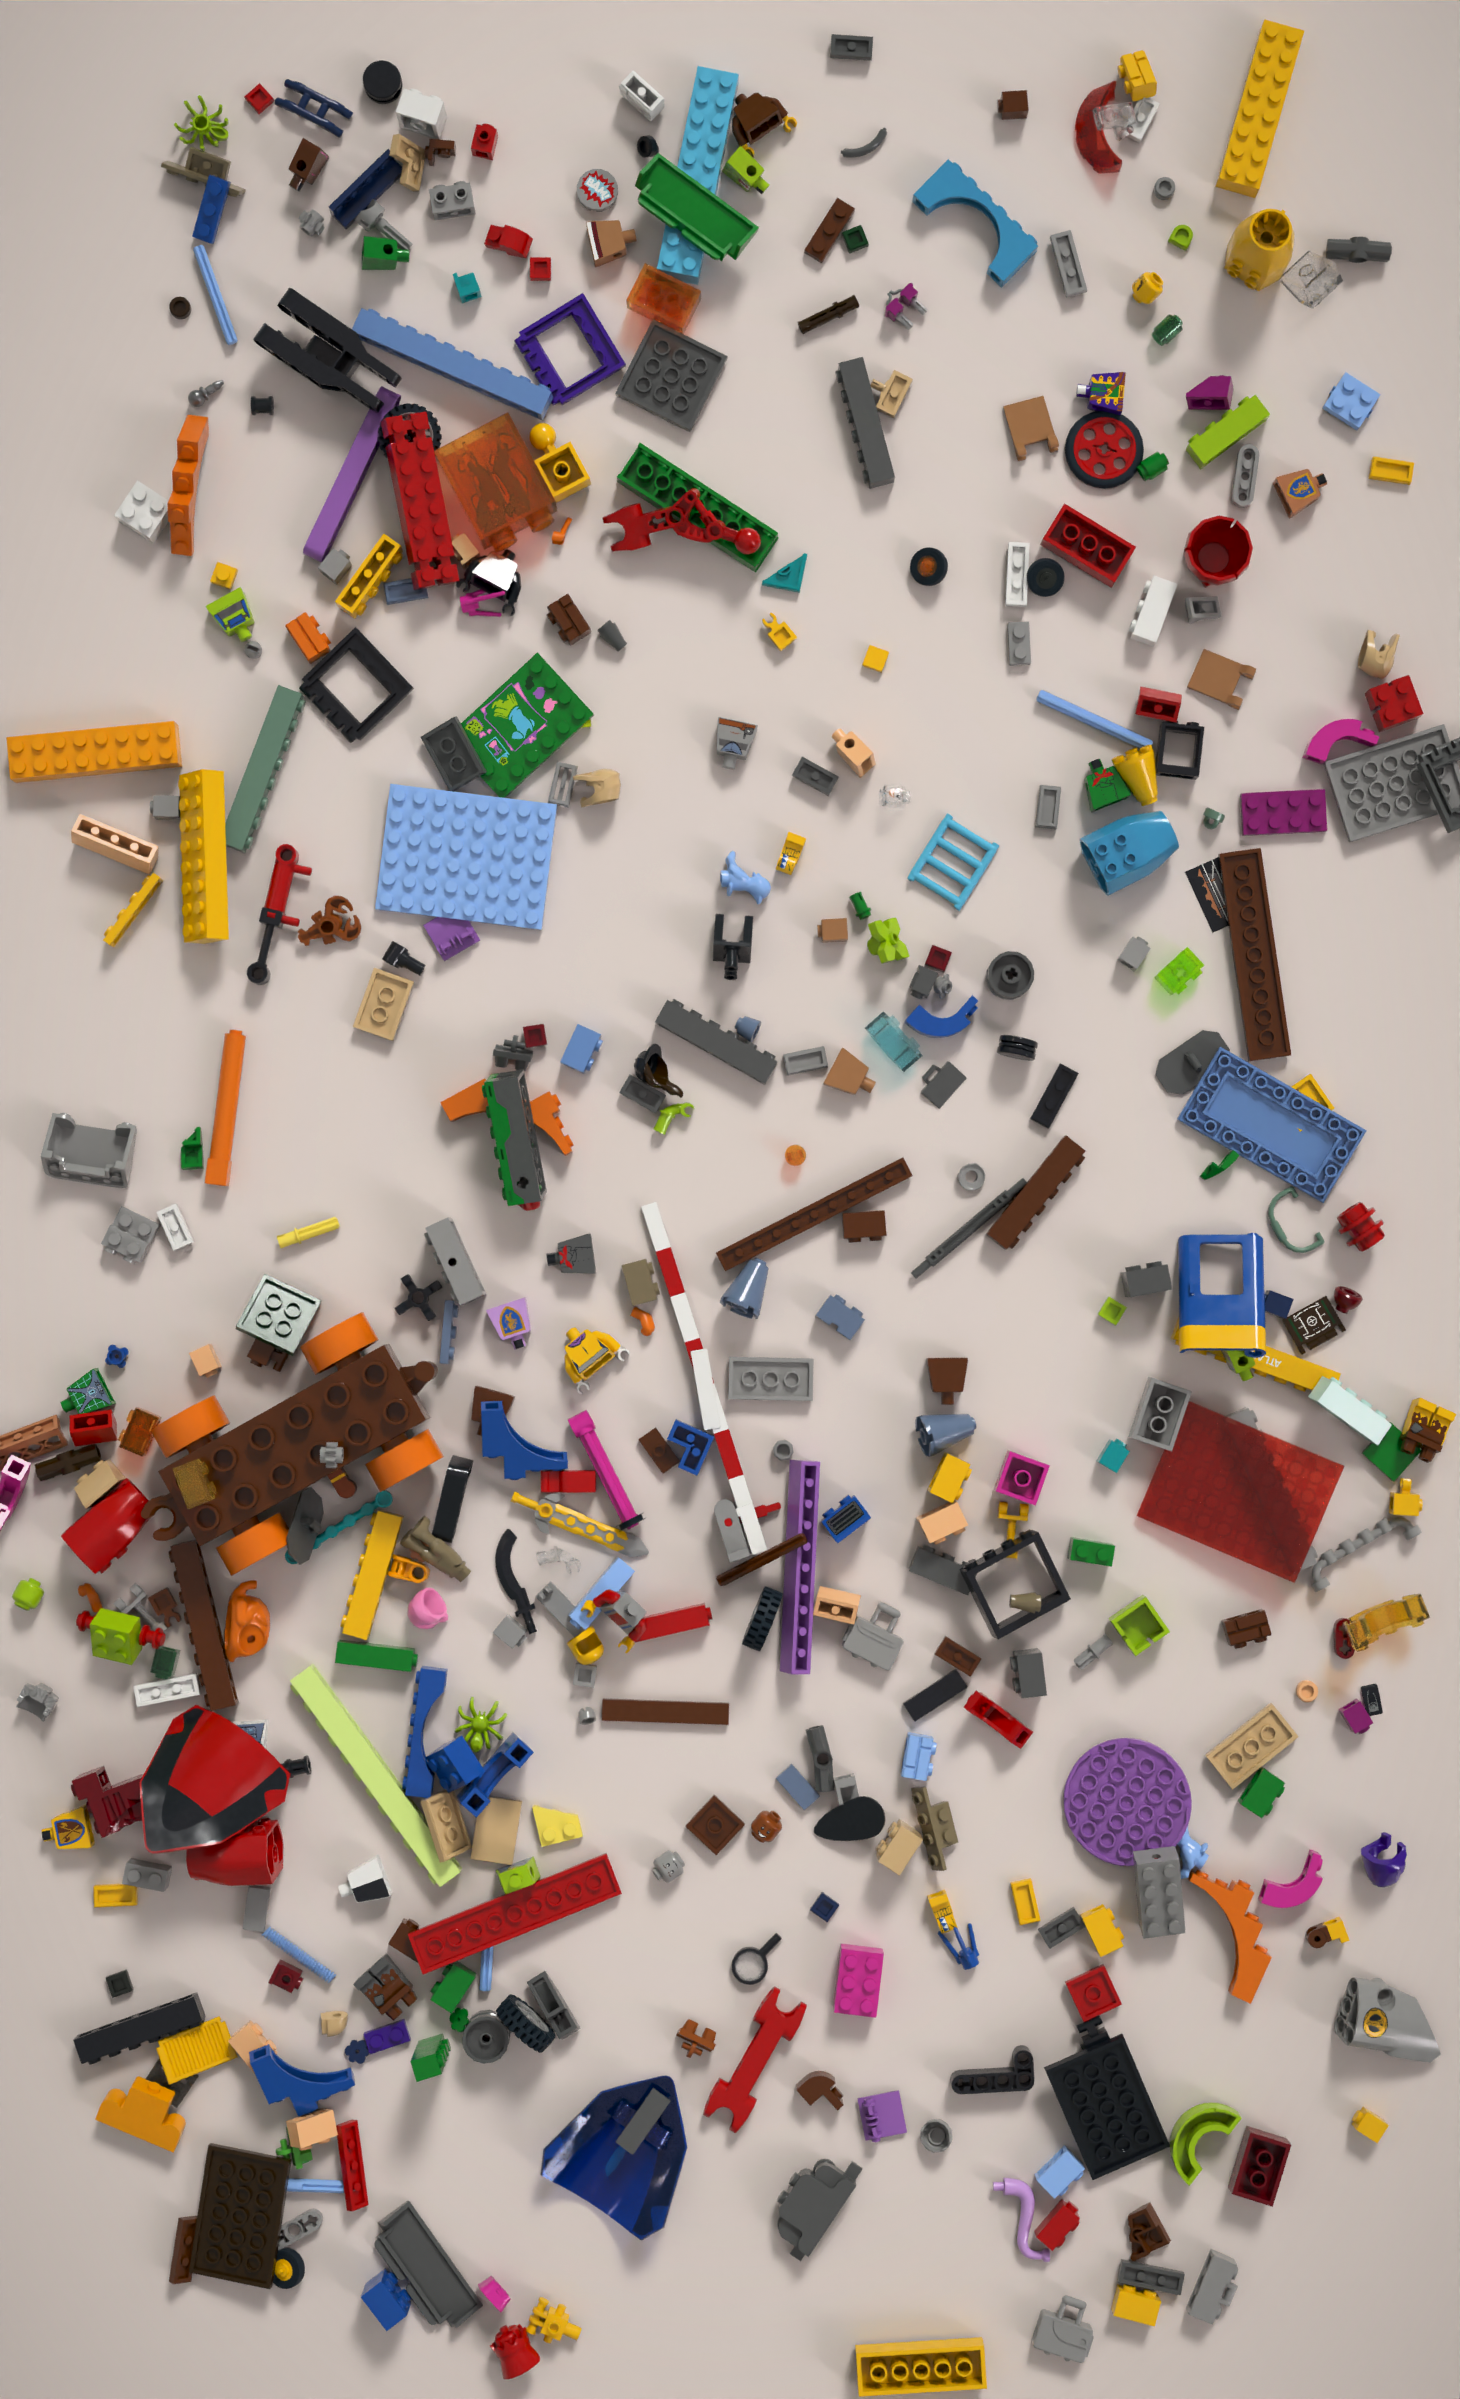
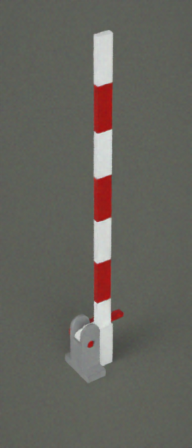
M654 1202L641 1206L693 1367L691 1351L703 1349L657 1203ZM713 1381L721 1427L712 1430L737 1508H735L733 1502L722 1499L715 1505L714 1513L729 1561L733 1562L751 1555L741 1524H743L752 1555L768 1550L758 1518L780 1509L781 1505L777 1502L768 1506L754 1507Z

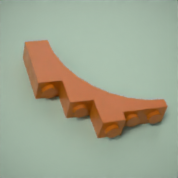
M187 415L177 438L178 459L172 471L173 491L167 503L168 522H170L171 554L192 556L194 553L195 503L202 457L209 437L208 417Z
M485 1078L440 1102L451 1122L468 1115L486 1112L488 1100L484 1098L482 1092V1085L486 1081ZM547 1092L530 1101L534 1124L555 1140L565 1156L572 1153L571 1147L574 1146L569 1135L564 1136L561 1129L564 1126L558 1116L554 1118L553 1116L560 1111L558 1106L561 1103L557 1095H551L550 1092Z
M1198 1869L1196 1872L1191 1870L1187 1879L1204 1889L1217 1901L1223 1909L1232 1929L1236 1959L1234 1974L1228 1991L1231 1995L1251 2004L1272 1958L1267 1953V1948L1259 1944L1254 1946L1263 1924L1259 1921L1257 1915L1251 1912L1245 1914L1254 1895L1253 1890L1250 1889L1251 1885L1242 1880L1238 1882L1232 1880L1229 1887H1227L1228 1883L1218 1878L1213 1881L1208 1878L1209 1875Z

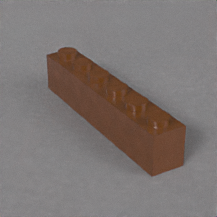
M1065 1135L988 1230L986 1235L1003 1249L1007 1250L1009 1247L1013 1249L1020 1240L1017 1236L1021 1231L1026 1232L1033 1224L1030 1221L1035 1214L1039 1216L1046 1208L1044 1205L1045 1201L1048 1198L1052 1200L1058 1193L1057 1186L1061 1181L1065 1183L1072 1175L1070 1170L1073 1166L1078 1167L1083 1162L1085 1150Z

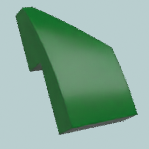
M197 1127L194 1130L195 1132L182 1142V1170L204 1169L201 1127Z
M1234 1150L1230 1151L1219 1166L1214 1162H1210L1200 1177L1206 1180L1216 1176L1233 1164L1240 1155Z

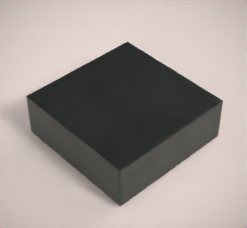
M127 1969L106 1977L112 1998L134 1990Z

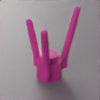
M480 589L460 597L462 612H468L469 616L500 617L502 615L499 612L476 611V609L479 608V601L505 595V591L477 597L485 593V591Z

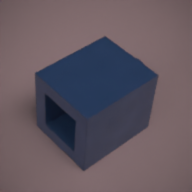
M1266 1290L1265 1312L1282 1319H1287L1294 1299Z

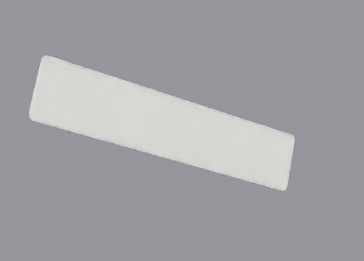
M708 1350L691 1351L704 1430L720 1428Z

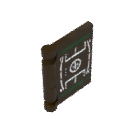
M1327 1296L1282 1320L1301 1355L1306 1353L1302 1344L1306 1343L1308 1349L1312 1350L1337 1336L1338 1334L1334 1329L1335 1326L1338 1325L1341 1332L1346 1331Z

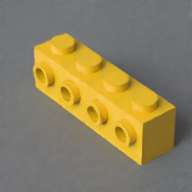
M385 534L381 536L336 599L335 603L341 610L354 619L357 615L361 616L367 608V605H365L367 601L376 596L380 583L382 581L385 582L391 574L390 569L403 558L401 545Z

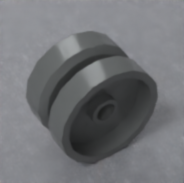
M1007 951L999 954L993 959L986 971L988 988L995 996L1001 999L1013 1000L1021 997L1030 989L1034 981V969L1031 961L1019 952ZM1006 973H1012L1013 978L1011 980L1007 979Z
M479 2011L472 2015L465 2027L462 2037L463 2048L467 2055L476 2062L483 2064L493 2063L500 2059L507 2051L511 2031L500 2020V2016L497 2015L496 2011Z

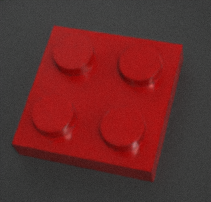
M1104 1964L1065 1981L1083 2022L1122 2005Z

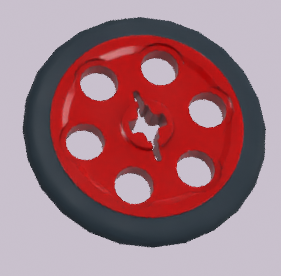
M1105 411L1091 412L1075 422L1066 438L1065 455L1070 470L1079 480L1095 488H1113L1126 483L1137 472V466L1143 460L1144 446L1140 432L1134 423L1122 414L1116 415ZM1107 424H1111L1115 428V432L1111 435L1104 432V426ZM1092 430L1095 433V438L1093 440L1085 439L1084 431ZM1127 439L1130 442V447L1122 449L1119 446V440ZM1103 444L1107 445V449L1110 450L1105 454H1102V450L1099 449ZM1081 450H1087L1090 453V458L1082 460L1079 458L1078 453ZM1122 459L1125 462V467L1122 469L1115 468L1114 460ZM1097 464H1101L1105 468V472L1101 475L1096 474L1093 470Z

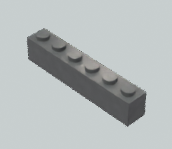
M860 357L838 364V370L835 371L837 382L842 383V401L848 405L849 410L846 411L848 423L853 424L854 430L851 431L853 442L858 443L859 446L857 457L859 463L864 465L865 470L862 471L864 483H868L870 489L894 483L895 475L864 359Z
M675 999L672 1002L666 1001L655 1021L657 1025L760 1083L766 1084L777 1064V1061L774 1060L776 1056L768 1051L761 1053L756 1050L757 1045L748 1040L745 1043L738 1040L739 1035L730 1030L727 1033L719 1029L721 1025L712 1020L706 1022L701 1019L703 1015L691 1009L689 1012L683 1009L684 1004Z

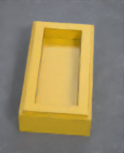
M1373 456L1369 479L1410 485L1414 463Z
M1031 1878L1011 1882L1019 1925L1039 1922L1040 1916Z
M125 1884L93 1886L94 1907L137 1906L138 1904L136 1886Z

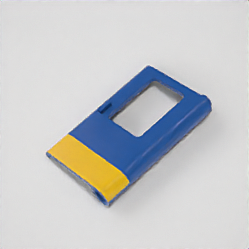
M1248 1233L1247 1235H1183L1179 1237V1353H1184L1187 1350H1244L1245 1355L1248 1357L1258 1358L1266 1354L1263 1238L1257 1233ZM1202 1244H1240L1242 1246V1294L1204 1295L1201 1293L1200 1246Z

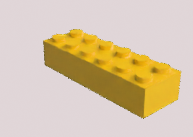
M982 2337L855 2345L859 2397L987 2389L985 2350Z

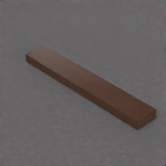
M603 1698L602 1721L729 1725V1703Z

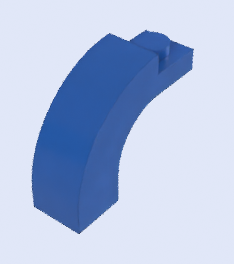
M972 995L956 1014L947 1018L935 1017L918 1005L904 1022L921 1035L932 1038L949 1037L961 1032L971 1023L965 1016L968 1015L970 1017L978 1009L975 1005L978 1000Z

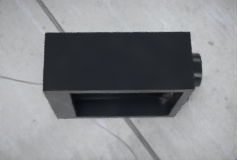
M1171 721L1162 722L1159 729L1155 765L1156 776L1196 780L1199 777L1204 735L1203 726H1199V723L1187 722L1186 725L1178 724V721L1177 723ZM1166 732L1195 735L1192 767L1162 764Z

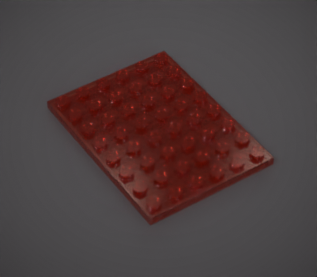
M1189 1401L1172 1452L1164 1449L1137 1516L1295 1583L1344 1465Z

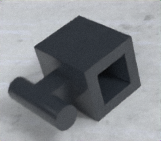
M1096 2016L1076 2026L1079 2033L1087 2030L1089 2033L1081 2037L1084 2042L1080 2045L1082 2050L1110 2039L1105 2027L1096 2030V2026L1103 2023L1100 2016Z

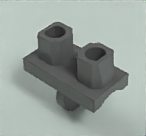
M514 1035L512 1041L504 1040V1046L496 1044L493 1051L495 1066L505 1068L508 1065V1059L516 1060L515 1069H524L526 1071L533 1057V1051L526 1050L525 1043L518 1042V1036Z

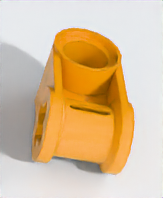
M397 1554L392 1555L393 1563L391 1570L387 1572L388 1576L414 1583H421L430 1575L429 1567L426 1564ZM416 1567L423 1569V1578L415 1576L414 1570Z

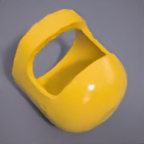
M593 1626L567 1642L575 1659L582 1665L594 1663L604 1652L603 1644Z

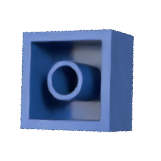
M462 1735L443 1744L426 1757L430 1769L436 1773L440 1779L441 1786L448 1793L467 1785L485 1772Z
M385 2268L365 2284L361 2298L384 2329L388 2331L407 2316L411 2305V2297L405 2289L402 2290L397 2284L396 2276L392 2272L389 2273Z

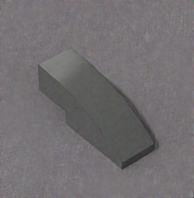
M546 1971L527 1982L546 2019L550 2021L559 2039L563 2040L581 2029Z

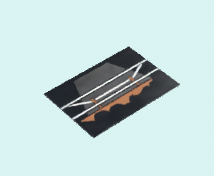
M1217 857L1185 872L1212 933L1228 926L1219 858Z

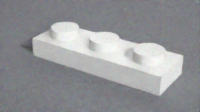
M1008 543L1005 606H1027V571L1029 567L1030 543Z
M197 1673L133 1686L137 1707L201 1694Z

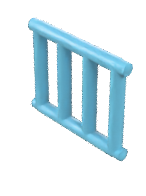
M946 814L907 879L913 882L916 880L953 903L954 907L960 910L991 862L999 845L994 842L992 844L952 820L953 817L950 814ZM949 827L986 850L987 852L981 862L941 838L946 829ZM936 845L976 868L971 878L968 879L931 856ZM925 863L965 886L960 896L954 895L920 874Z

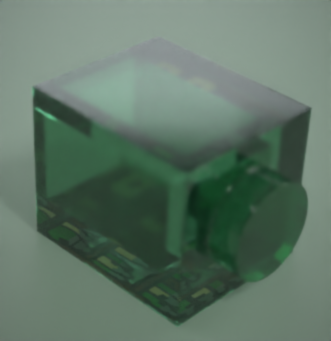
M160 1646L155 1651L150 1672L155 1673V1677L160 1679H168V1677L175 1675L181 1650Z

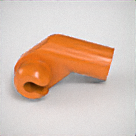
M634 1307L630 1316L640 1320L642 1326L641 1333L644 1336H650L655 1329L652 1315Z
M84 1583V1585L78 1587V1593L81 1597L87 1595L93 1612H98L100 1608H103L99 1595L91 1584Z

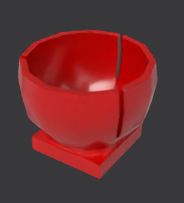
M1219 515L1202 520L1188 534L1184 548L1186 563L1189 571L1202 582L1205 588L1211 584L1217 586L1235 581L1249 567L1253 551L1249 532L1238 521L1231 527L1234 521L1233 518Z

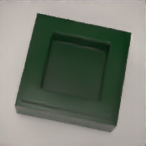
M861 225L842 232V237L849 254L869 246Z

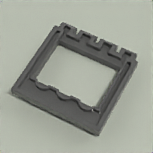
M1459 737L1417 756L1419 760L1417 767L1447 833L1460 829V806L1451 809L1435 774V770L1460 760Z

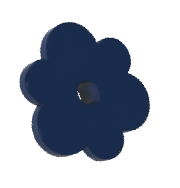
M352 2040L350 2045L345 2048V2054L349 2056L350 2062L356 2061L358 2064L365 2062L366 2056L369 2055L366 2041L360 2040L357 2042V2040Z

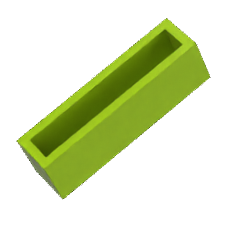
M1256 395L1251 398L1245 397L1238 403V408L1234 411L1229 409L1221 416L1222 420L1218 423L1213 421L1205 428L1206 432L1202 435L1197 433L1188 440L1189 444L1186 451L1200 470L1269 418L1270 413Z

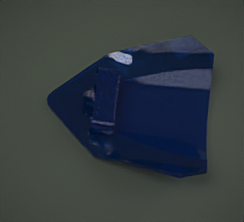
M664 2075L601 2091L543 2149L541 2176L585 2199L640 2240H644L664 2228L687 2151L686 2136L673 2079L670 2076ZM652 2088H655L671 2101L632 2155L615 2141Z

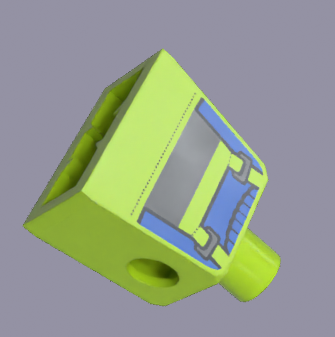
M241 587L206 606L207 610L229 637L237 633L241 642H245L252 637L248 627L255 622Z
M1221 1350L1230 1370L1236 1374L1239 1373L1242 1381H1247L1254 1377L1251 1371V1367L1255 1365L1254 1359L1246 1356L1244 1350Z

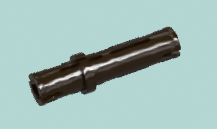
M855 295L839 303L836 301L832 303V306L802 321H798L799 329L802 334H805L837 317L840 319L843 317V314L859 308V303Z

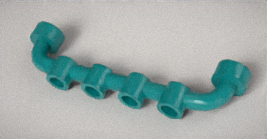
M387 1490L379 1492L374 1501L363 1504L361 1509L355 1513L347 1514L339 1523L328 1526L323 1533L316 1537L313 1549L319 1548L321 1543L327 1539L336 1537L343 1529L354 1526L362 1517L373 1514L378 1507L386 1508L390 1506L393 1502L392 1494ZM287 1550L285 1553L286 1561L290 1564H297Z

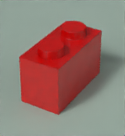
M1140 686L1135 714L1177 723L1182 695Z
M112 1409L69 1415L70 1435L75 1447L117 1441V1422Z

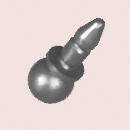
M215 381L205 389L200 387L199 390L191 391L188 396L189 403L194 407L202 406L205 400H209L208 395L214 393L215 390H219L224 381Z

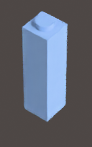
M617 1557L568 1614L572 1618L569 1622L578 1630L581 1627L586 1630L602 1610L596 1607L593 1615L588 1618L586 1615L589 1610L581 1611L584 1603L587 1600L593 1601L595 1597L605 1590L619 1591L635 1571Z

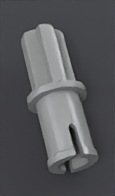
M1104 1634L1091 1646L1088 1645V1648L1074 1659L1077 1667L1084 1669L1095 1658L1099 1659V1655L1113 1645L1112 1641Z

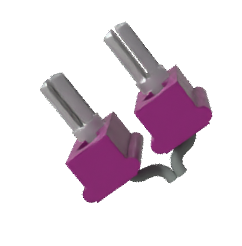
M909 283L904 289H898L895 292L891 290L887 294L889 298L886 303L885 317H889L893 322L897 319L908 330L912 328L913 324L904 316V306L899 302H903L908 307L910 305L914 306L922 315L928 310L918 301V291L913 287V283ZM900 292V297H899V299H898V298H894V299L891 301L892 295H896V294H898V293Z

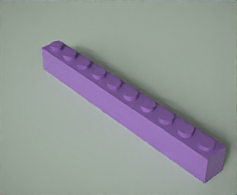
M790 1460L786 1540L804 1533L808 1542L785 1554L780 1671L788 1674H810L820 1477V1462L811 1460Z

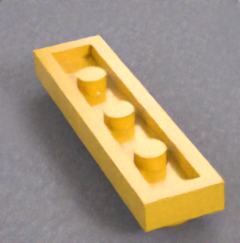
M153 873L143 880V887L139 892H135L131 896L130 904L126 910L122 909L116 918L118 921L114 926L108 927L104 933L105 938L103 941L112 947L117 944L164 881Z

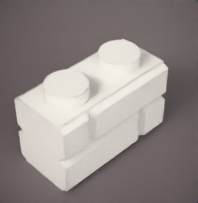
M632 71L619 85L620 95L640 113H644V116L650 122L665 107L664 98L635 71Z

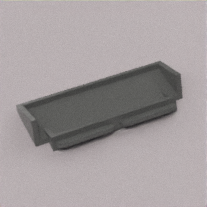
M406 2201L377 2222L383 2232L376 2236L375 2248L396 2278L408 2281L409 2284L406 2286V2292L429 2324H441L447 2320L451 2327L457 2328L483 2306L410 2201Z

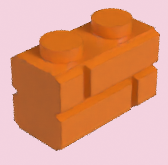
M305 612L286 624L285 627L308 662L312 664L331 651L328 646L331 642L325 633L320 634L317 630V627L320 625L314 616L309 617Z

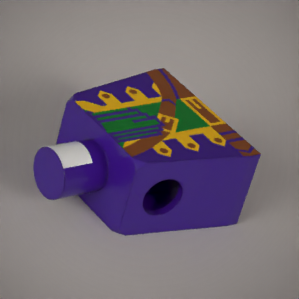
M1126 372L1093 374L1089 385H1077L1076 397L1088 398L1087 409L1121 415Z

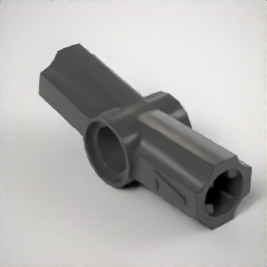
M1352 237L1350 240H1327L1326 259H1349L1350 262L1354 263L1366 261L1388 262L1392 254L1391 242L1369 241L1366 237Z
M814 1726L806 1729V1734L814 1760L816 1791L828 1792L834 1790L833 1759L824 1726ZM822 1753L827 1754L829 1757L828 1761L823 1764L817 1761L818 1755Z

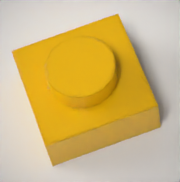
M217 562L210 582L231 590L238 570Z

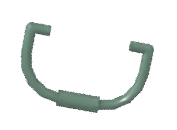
M1290 1186L1272 1199L1268 1212L1270 1225L1279 1241L1288 1249L1298 1253H1305L1324 1244V1239L1320 1232L1315 1234L1318 1239L1317 1242L1304 1248L1295 1247L1286 1240L1287 1237L1274 1217V1207L1280 1198L1290 1192L1294 1198L1299 1196L1295 1188Z

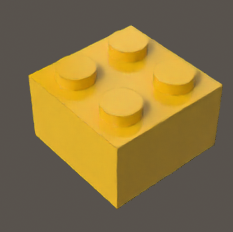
M944 1452L927 1490L953 1503L962 1494L963 1489L960 1486L963 1480H968L972 1471L969 1468L971 1464Z

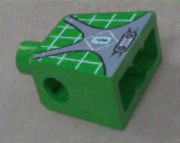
M98 1368L90 1370L67 1388L70 1397L60 1402L66 1413L76 1408L79 1414L93 1412L116 1404Z

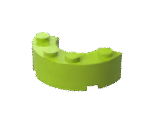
M1203 2103L1187 2110L1175 2123L1170 2136V2154L1179 2175L1189 2186L1202 2171L1200 2163L1195 2158V2146L1199 2138L1211 2131H1222L1229 2135L1242 2119L1235 2109L1220 2103Z

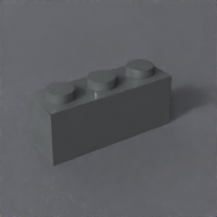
M925 1544L923 1548L917 1547L908 1568L910 1572L969 1595L970 1590L959 1570L965 1567L964 1565L968 1562L957 1563L954 1561L955 1557L943 1553L942 1556L934 1553L936 1549Z

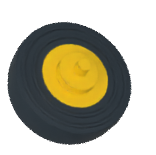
M284 2248L278 2250L273 2283L279 2288L289 2289L302 2281L305 2274V2264L297 2251Z

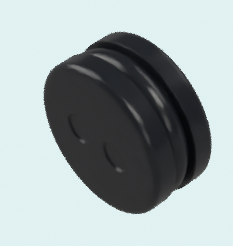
M379 60L371 63L364 71V89L372 101L378 104H388L399 97L403 83L400 72L394 64Z
M1012 1035L1000 1036V1043L997 1047L998 1054L1020 1060H1035V1053L1038 1047L1036 1041Z

